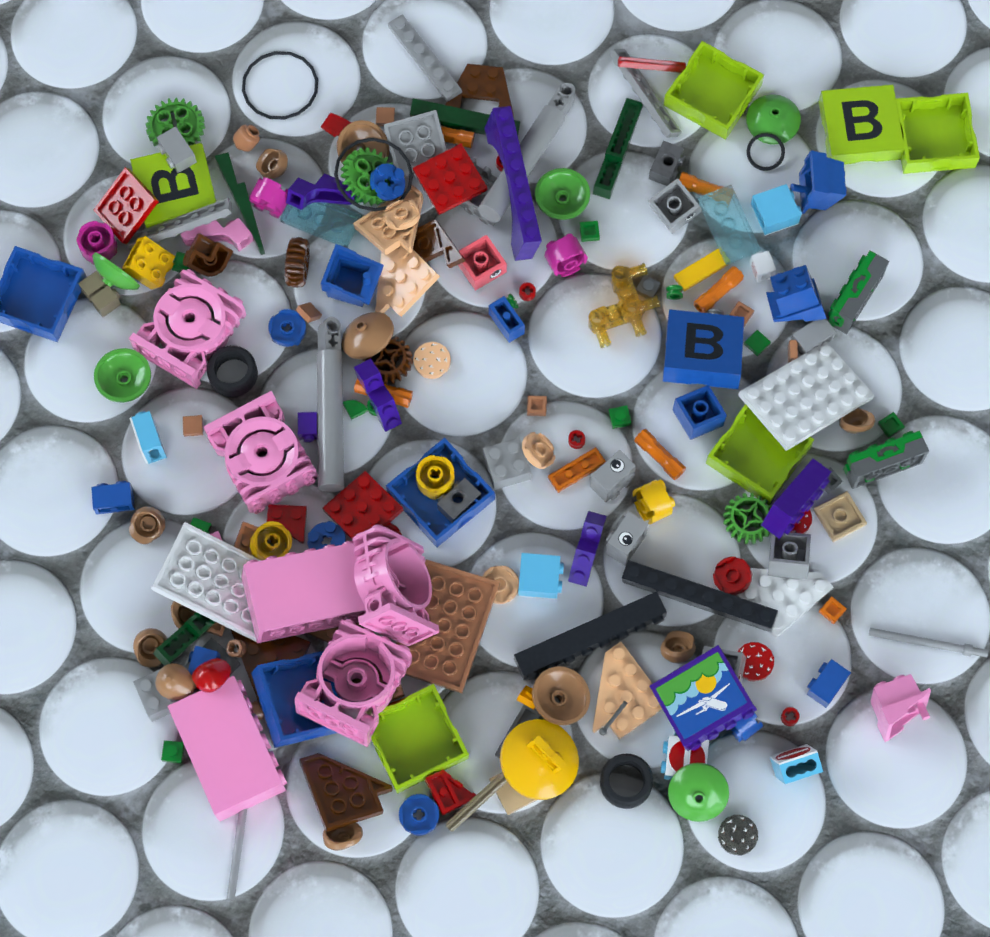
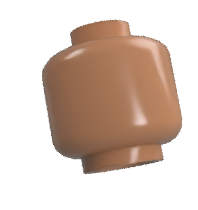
M242 125L233 136L236 148L245 152L251 151L260 141L258 129L253 125Z

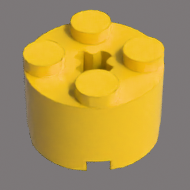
M430 455L419 462L416 470V482L420 492L435 500L452 490V486L455 483V473L452 463L447 458Z
M653 480L634 489L632 492L633 497L636 496L637 498L634 504L639 515L644 521L649 520V525L672 514V507H675V501L668 495L663 480Z
M273 521L266 522L258 527L250 540V550L253 557L261 561L270 556L283 557L292 546V536L289 530L281 523ZM271 540V543H273L274 545L270 546V544L267 542Z

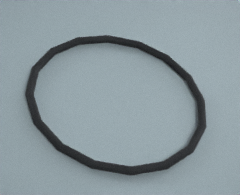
M274 51L260 56L249 65L243 76L242 93L246 104L256 114L268 119L285 120L300 115L311 106L318 93V77L314 67L304 57L292 52ZM273 55H291L302 60L311 69L315 79L314 94L309 103L298 112L287 116H270L258 111L249 102L245 91L246 78L252 67L262 59Z
M378 138L357 140L347 146L336 161L334 176L337 188L344 198L360 209L370 211L386 209L387 206L373 208L362 206L353 201L341 188L338 178L339 163L347 150L359 143L375 141L388 144L396 149L407 162L410 174L408 188L401 198L398 199L404 200L411 189L413 172L410 160L401 148L388 140Z

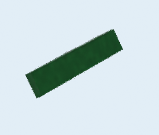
M412 99L410 117L437 110L440 125L451 129L486 135L485 126L490 116L489 114ZM514 120V122H515V127H516V131H517V135H518V134H519V128H520V121Z
M626 98L595 181L593 195L607 199L611 198L643 108L642 102Z
M229 152L214 156L244 222L252 233L260 255L265 254L245 182L237 184Z
M196 612L183 626L158 646L153 654L164 666L171 664L217 622Z

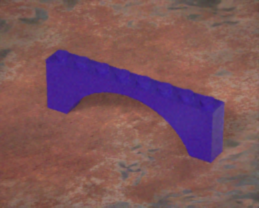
M511 106L496 107L492 109L488 118L485 133L488 144L496 149L501 159L507 179L512 215V252L515 261L533 259L542 239Z

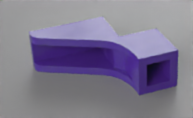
M325 173L316 184L298 177L289 187L286 199L287 204L300 210L315 202L352 204L338 190L335 177ZM339 180L340 186L346 195L355 201L356 195L351 197L352 191H346L348 185L342 184L343 181Z
M368 359L355 366L354 370L357 378L364 388L384 431L387 432L402 424L395 401L385 387L381 374L373 361Z
M588 511L581 537L576 547L568 582L587 587L607 516Z

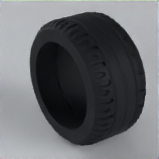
M230 345L218 349L211 355L207 363L209 382L212 388L223 396L238 397L244 395L256 383L258 370L255 359L249 351L240 346ZM240 360L248 366V370L240 381L225 383L217 378L219 367L226 361Z
M628 753L619 754L611 758L604 765L600 776V788L605 799L612 805L623 809L634 808L644 803L651 793L653 773L650 766L641 757ZM624 765L636 768L643 776L644 784L642 790L632 797H623L615 793L609 783L610 775L615 768Z

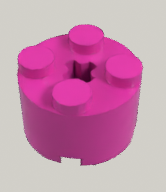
M260 177L249 196V201L254 203L253 207L259 211L265 209L269 211L271 216L279 218L287 206L288 189L286 188L283 191L281 184L264 177L261 179Z
M91 221L80 228L76 239L82 256L94 265L92 258L94 252L108 260L117 254V241L108 224Z
M571 233L566 234L557 241H550L546 245L547 250L544 254L555 276L560 274L562 277L572 275L580 270V265L582 263L585 265L588 259L578 239Z

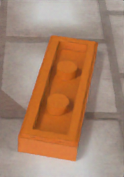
M597 447L548 475V479L557 493L596 471L606 461Z

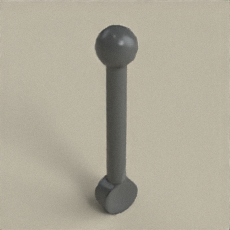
M626 701L621 704L604 728L599 730L600 735H606L607 729L628 704Z

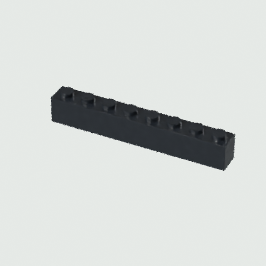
M630 560L627 561L622 575V582L652 593L657 591L658 595L772 633L778 615V610Z
M656 591L514 654V661L523 680H533L539 676V673L549 668L557 667V665L562 663L569 664L575 661L577 656H587L595 648H605L613 640H623L631 632L636 631L638 633L645 630L649 624L653 623L656 625L663 622L667 611Z

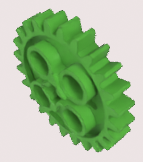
M168 98L167 104L161 101V107L155 105L156 111L150 110L151 116H147L148 122L145 125L149 140L153 141L154 147L159 144L157 140L159 135L174 128L171 117L172 112L175 115L177 128L187 144L194 145L195 140L201 141L199 135H204L202 129H205V120L201 110H198L197 105L193 106L191 101L186 104L184 98L181 102H178L177 98H175L174 102H171L170 98Z
M368 147L365 150L362 148L358 151L354 150L342 163L344 166L341 168V171L344 173L341 177L345 178L342 184L348 185L346 191H352L351 197L356 195L357 201L363 199L364 205L368 201L371 206L374 203L380 205L386 201L377 196L375 189L372 190L370 175L376 169L375 167L386 163L393 165V162L388 163V157L382 158V152L377 155L376 149H373L372 152H370ZM388 179L385 180L389 186L391 184Z

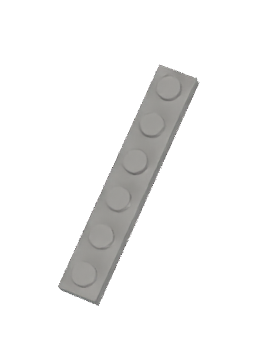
M403 14L388 23L389 29L446 102L462 93L459 85Z
M614 49L610 53L616 66H618L617 62L620 56L630 57L625 49ZM619 67L623 77L628 80L632 90L639 96L643 106L647 108L652 119L660 127L662 134L666 137H678L682 131L640 70Z
M229 198L138 231L130 239L127 246L131 251L137 239L143 236L148 237L155 243H159L163 239L175 237L179 233L191 231L195 227L209 224L219 218H225L232 212V203Z

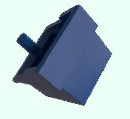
M813 150L809 152L804 160V166L799 172V185L793 183L790 185L791 191L800 192L802 214H805L809 208L827 210L846 196L844 162L828 158L826 153Z
M335 244L321 281L322 291H325L329 298L360 307H363L364 304L370 305L384 265L359 255L353 250Z
M806 265L770 277L774 292H766L774 322L802 319L805 322L827 319L814 278H811Z

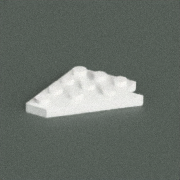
M751 568L753 574L751 584L748 589L736 596L778 610L771 633L777 638L833 590L834 587L821 573L808 572L807 579L768 576V569Z

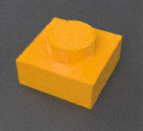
M526 685L520 692L517 701L534 710L533 688Z

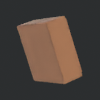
M377 107V126H384V124L395 121V108Z
M738 301L729 315L744 317L745 327L755 310Z
M311 302L299 305L296 309L307 323L319 320L322 316Z
M796 340L789 341L787 347L788 363L798 358Z
M528 395L527 415L546 416L547 396Z
M202 415L183 416L184 437L203 435Z

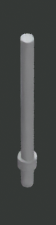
M874 628L869 630V636L959 652L970 657L971 655L986 658L988 656V650L975 648L970 644L959 645Z
M247 808L241 810L238 814L226 900H235Z

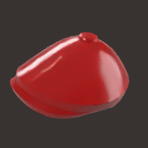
M214 658L199 665L192 674V680L199 690L207 693L214 692L222 687L229 678L231 667L225 660Z

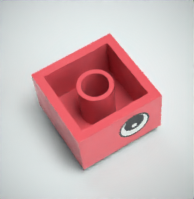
M487 235L459 250L466 261L458 264V266L475 291L507 273V263Z

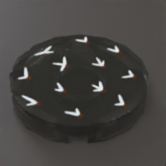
M732 815L721 823L718 830V841L727 853L743 856L755 848L758 841V829L750 818L744 815Z

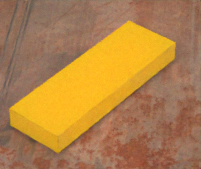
M718 248L676 273L674 279L683 287L685 292L728 266L730 260L721 248Z

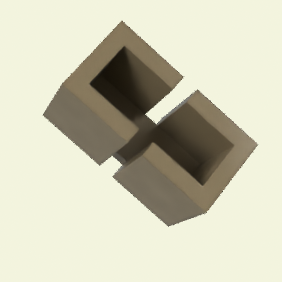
M95 271L78 284L91 303L93 302V306L99 314L105 317L121 305L118 299L120 295L115 288L111 289L103 283V277Z

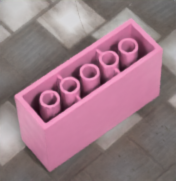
M353 541L344 542L339 546L327 545L323 549L318 550L310 548L298 554L290 552L278 558L277 556H270L262 561L250 560L243 564L241 578L257 643L339 627L341 620L350 619L355 623L359 622L358 617L366 614V610L354 578V564L357 556L354 554V548L357 546L353 544Z
M235 676L229 677L222 687L214 692L199 691L168 705V709L211 808L219 821H223L238 814L243 809L253 807L285 792L284 785L287 784L281 769H276L279 764L273 751H268L271 746L265 733H260L263 728L257 715H252L254 711L249 697H244L247 695V692L241 680L237 681Z

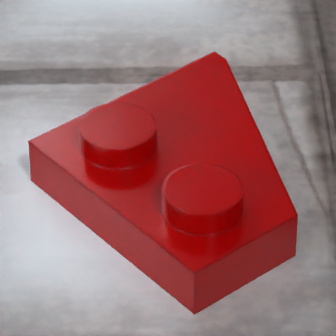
M268 504L267 522L281 523L289 530L292 538L304 544L307 506Z
M445 770L425 778V782L442 816L466 805L476 796L474 792L471 793L463 787V784L458 780H454Z

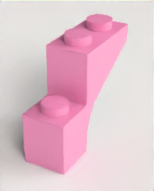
M239 218L228 222L224 228L217 220H214L209 224H203L191 231L181 233L182 240L186 246H191L196 235L199 233L214 242H228L238 251H241L254 241L252 233Z

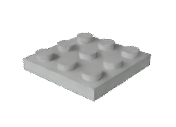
M437 110L384 124L387 140L401 148L410 160L412 172L413 167L447 151ZM389 146L394 166L403 170L404 177L409 176L407 162L399 151Z

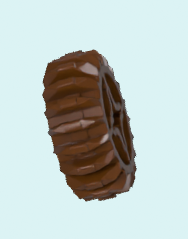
M296 237L291 238L289 241L285 260V281L288 286L298 288L306 284L310 263V245L307 239Z
M397 336L391 339L387 346L379 352L380 357L374 362L386 385L390 380L393 385L395 379L401 382V375L407 377V371H411L410 365L413 364V359L411 358L413 355L409 351V345H405L404 340L399 341ZM371 356V357H369V358H365V359H362V360H363V361H366V360H368V359L373 360L374 356ZM402 356V363L396 368L395 362Z

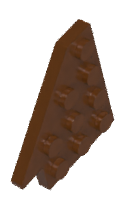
M231 630L234 639L242 640L246 644V653L241 659L259 704L261 703L251 675L256 666L279 660L300 658L306 655L311 645L310 641L297 636L257 643Z
M320 753L299 759L326 832L383 814L384 810L378 796L392 792V785Z

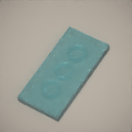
M732 185L697 198L726 265L761 251Z
M315 202L307 205L303 210L287 204L280 222L329 242L348 247L356 231L353 223L362 218V215L333 203Z

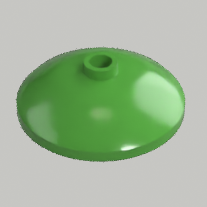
M770 94L759 97L750 105L747 111L746 123L754 137L761 133H770L776 135L785 143L791 140L798 132L801 116L797 106L790 99L781 95ZM771 137L758 138L763 143L779 144Z
M553 169L539 179L535 188L536 203L540 210L551 218L559 220L571 219L580 215L588 206L590 187L586 179L572 169Z
M94 252L92 255L96 270L103 277V283L110 288L114 285L123 290H138L140 288V285L126 272L102 255Z
M120 348L108 352L99 360L94 370V382L98 391L103 397L113 402L124 403L137 399L146 391L151 381V369L146 358L139 352L128 348ZM128 378L126 382H122V379Z
M692 763L680 768L671 778L668 787L669 801L673 809L683 818L696 822L707 821L718 816L726 807L729 799V786L724 775L714 766L705 763ZM701 795L703 798L698 800L695 797Z

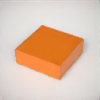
M831 596L819 610V613L832 624H835L847 608Z

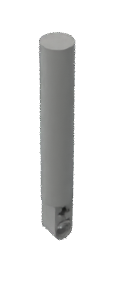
M571 83L560 85L520 143L527 178L565 121V116L574 103L575 87ZM504 169L478 207L479 213L491 222H499L511 204Z
M328 317L318 327V490L323 492H338L344 489L341 324L335 317Z

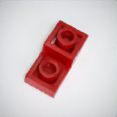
M330 112L320 127L333 137H336L337 135L339 136L345 126L352 122Z

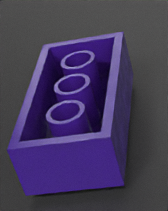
M813 458L774 502L761 526L779 539L784 534L788 535L794 528L793 524H798L803 518L804 512H808L813 506V501L821 497L824 492L823 490L830 482L828 477L832 471Z

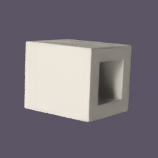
M758 251L751 256L749 264L757 283L768 280L771 276L775 275L776 268L769 251Z

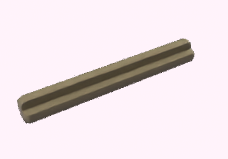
M503 772L445 824L451 832L459 827L507 782Z

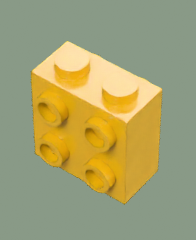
M143 236L135 242L122 270L152 290L164 284L166 280L164 277L172 269L175 256L148 237Z

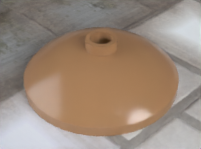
M354 121L345 126L339 134L337 140L338 157L347 146L357 140L367 138L387 140V137L379 126L370 121ZM375 141L359 143L347 150L340 161L343 163L349 154L354 150L357 151V147L363 150L368 147L370 152L376 149L377 155L382 152V158L389 157V145Z
M370 312L357 317L348 325L342 336L341 344L344 352L354 359H365L379 353L387 346L393 336L394 325L392 320L381 312Z
M558 666L545 670L537 677L532 689V699L536 710L545 720L556 725H570L579 721L586 714L590 705V691L585 680L576 671ZM554 697H558L560 702H556Z

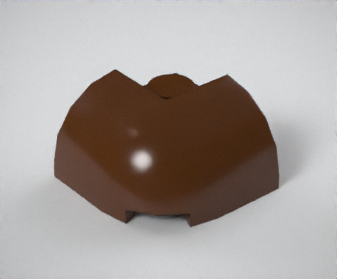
M199 233L196 235L190 249L186 251L183 265L200 275L213 277L222 273L226 268L233 250Z

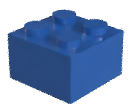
M708 385L675 398L672 409L690 440L723 427L727 414Z

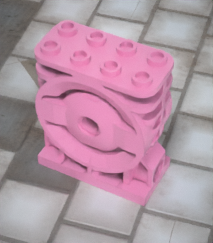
M187 269L180 272L181 278L174 280L175 286L169 288L159 299L154 310V322L143 324L137 334L132 333L129 340L133 349L142 354L148 361L197 389L201 384L200 379L207 371V361L215 351L226 346L229 336H232L234 333V327H239V320L246 317V312L241 299L227 295L228 293L220 287L217 289L212 286L210 281L205 278H198L192 270ZM208 302L214 311V319L220 322V325L212 321L210 309L205 303ZM167 317H169L171 330L177 337L173 336L166 325ZM189 318H195L193 322H187ZM160 342H161V344H162V346H163L162 349H160L159 347H157Z
M272 391L203 427L217 455L225 457L227 471L249 512L255 514L262 512L268 504H277L283 497L294 495L303 486L314 484L317 478L316 469L312 465L310 458L305 453L304 448L293 431L284 423V414ZM241 446L240 454L235 456L238 453V448ZM288 451V452H287L286 460H285L284 464L282 465V463H283V461H284V456H285V453H284V452ZM260 452H267L265 457L258 456Z
M374 525L372 528L356 534L353 537V544L357 546L354 548V554L357 556L354 564V578L366 610V614L358 617L359 625L406 646L413 645L439 633V625L429 621V614L425 610L432 597V584L425 565V557L422 556L424 553L423 546L382 525Z
M350 619L341 620L338 630H335L332 641H329L327 648L320 657L316 679L307 681L301 692H298L295 697L296 713L368 747L371 737L379 724L378 714L389 704L396 688L401 683L402 677L406 674L407 667H410L412 663L410 649L405 645L393 643L386 636L380 637L366 627L361 628ZM373 665L380 671L385 684L379 682V674ZM324 678L334 682L335 690L340 698L334 695L331 683L324 681ZM355 678H359L362 680L360 683L357 684L352 682V680Z

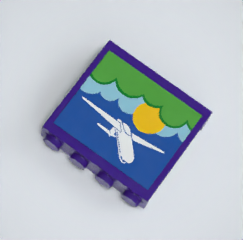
M719 645L650 685L652 692L687 751L698 749L701 747L702 742L715 739L719 736V732L724 729H732L737 725V721L741 719L746 720L757 711Z

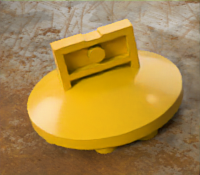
M533 719L519 724L509 732L501 747L500 763L507 782L514 790L530 799L547 800L562 794L571 786L578 772L579 756L573 739L562 727L547 720Z

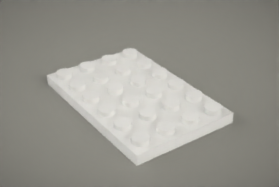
M825 341L820 346L813 348L808 353L801 355L741 390L738 396L787 451L873 399L874 394Z
M184 522L151 590L257 642L241 577L243 564L250 560H261Z

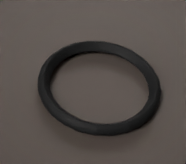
M761 133L749 141L746 150L747 158L755 168L769 171L782 163L785 156V147L781 139L776 135ZM771 137L779 143L781 157L773 166L762 167L752 160L750 149L758 138Z

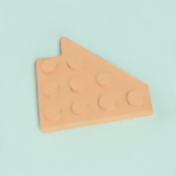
M411 185V189L403 201H414L419 206L421 212L424 198L423 194ZM401 196L392 201H386L378 207L389 206L400 199ZM385 210L371 211L353 223L354 228L385 255L399 246H402L409 253L413 251L419 221L408 229L394 230L386 225L383 218Z
M399 246L387 255L381 252L380 263L384 267L378 281L375 312L385 313L392 307L402 317L440 276L414 250L409 253L402 246Z
M619 642L605 652L592 729L593 733L604 727L621 704L626 701L628 704L610 725V728L619 740L663 710L650 688L652 682L622 642Z

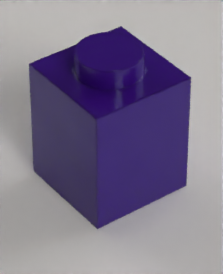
M298 412L299 440L303 442L317 440V412Z

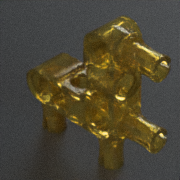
M645 263L631 268L616 266L612 269L611 285L613 292L617 294L618 304L599 307L592 310L588 316V327L596 334L600 348H605V344L606 347L612 344L607 334V329L631 323L636 337H640V333L642 336L647 333L642 322V316L645 311L659 308L660 301L657 295L645 300H641L638 297L632 279L648 274ZM616 275H621V276H623L624 278H622V279H617L615 276H616ZM633 307L636 311L631 312L628 308ZM597 318L600 319L601 322L595 323L592 320Z

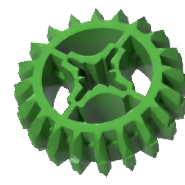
M743 493L742 498L737 495L735 500L731 499L729 501L730 505L725 507L727 512L723 514V517L726 518L723 524L729 525L726 527L727 532L733 531L730 535L731 538L737 535L738 542L742 538L745 539V544H748L749 540H751L752 544H755L756 538L762 542L763 536L769 537L768 530L761 526L762 518L756 513L757 509L760 510L765 519L772 505L766 506L768 503L767 499L761 501V495L754 498V493H751L750 497ZM743 506H751V508L747 510L742 508L738 509ZM753 512L751 521H748L746 525L747 517ZM734 516L741 521L742 528L736 524ZM750 527L760 528L756 531H747Z

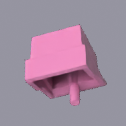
M911 674L907 676L899 675L893 681L887 683L882 681L873 688L871 705L878 720V729L885 742L904 730L903 726L918 714L921 715L923 720L930 718L926 707L931 689L928 688L921 692Z

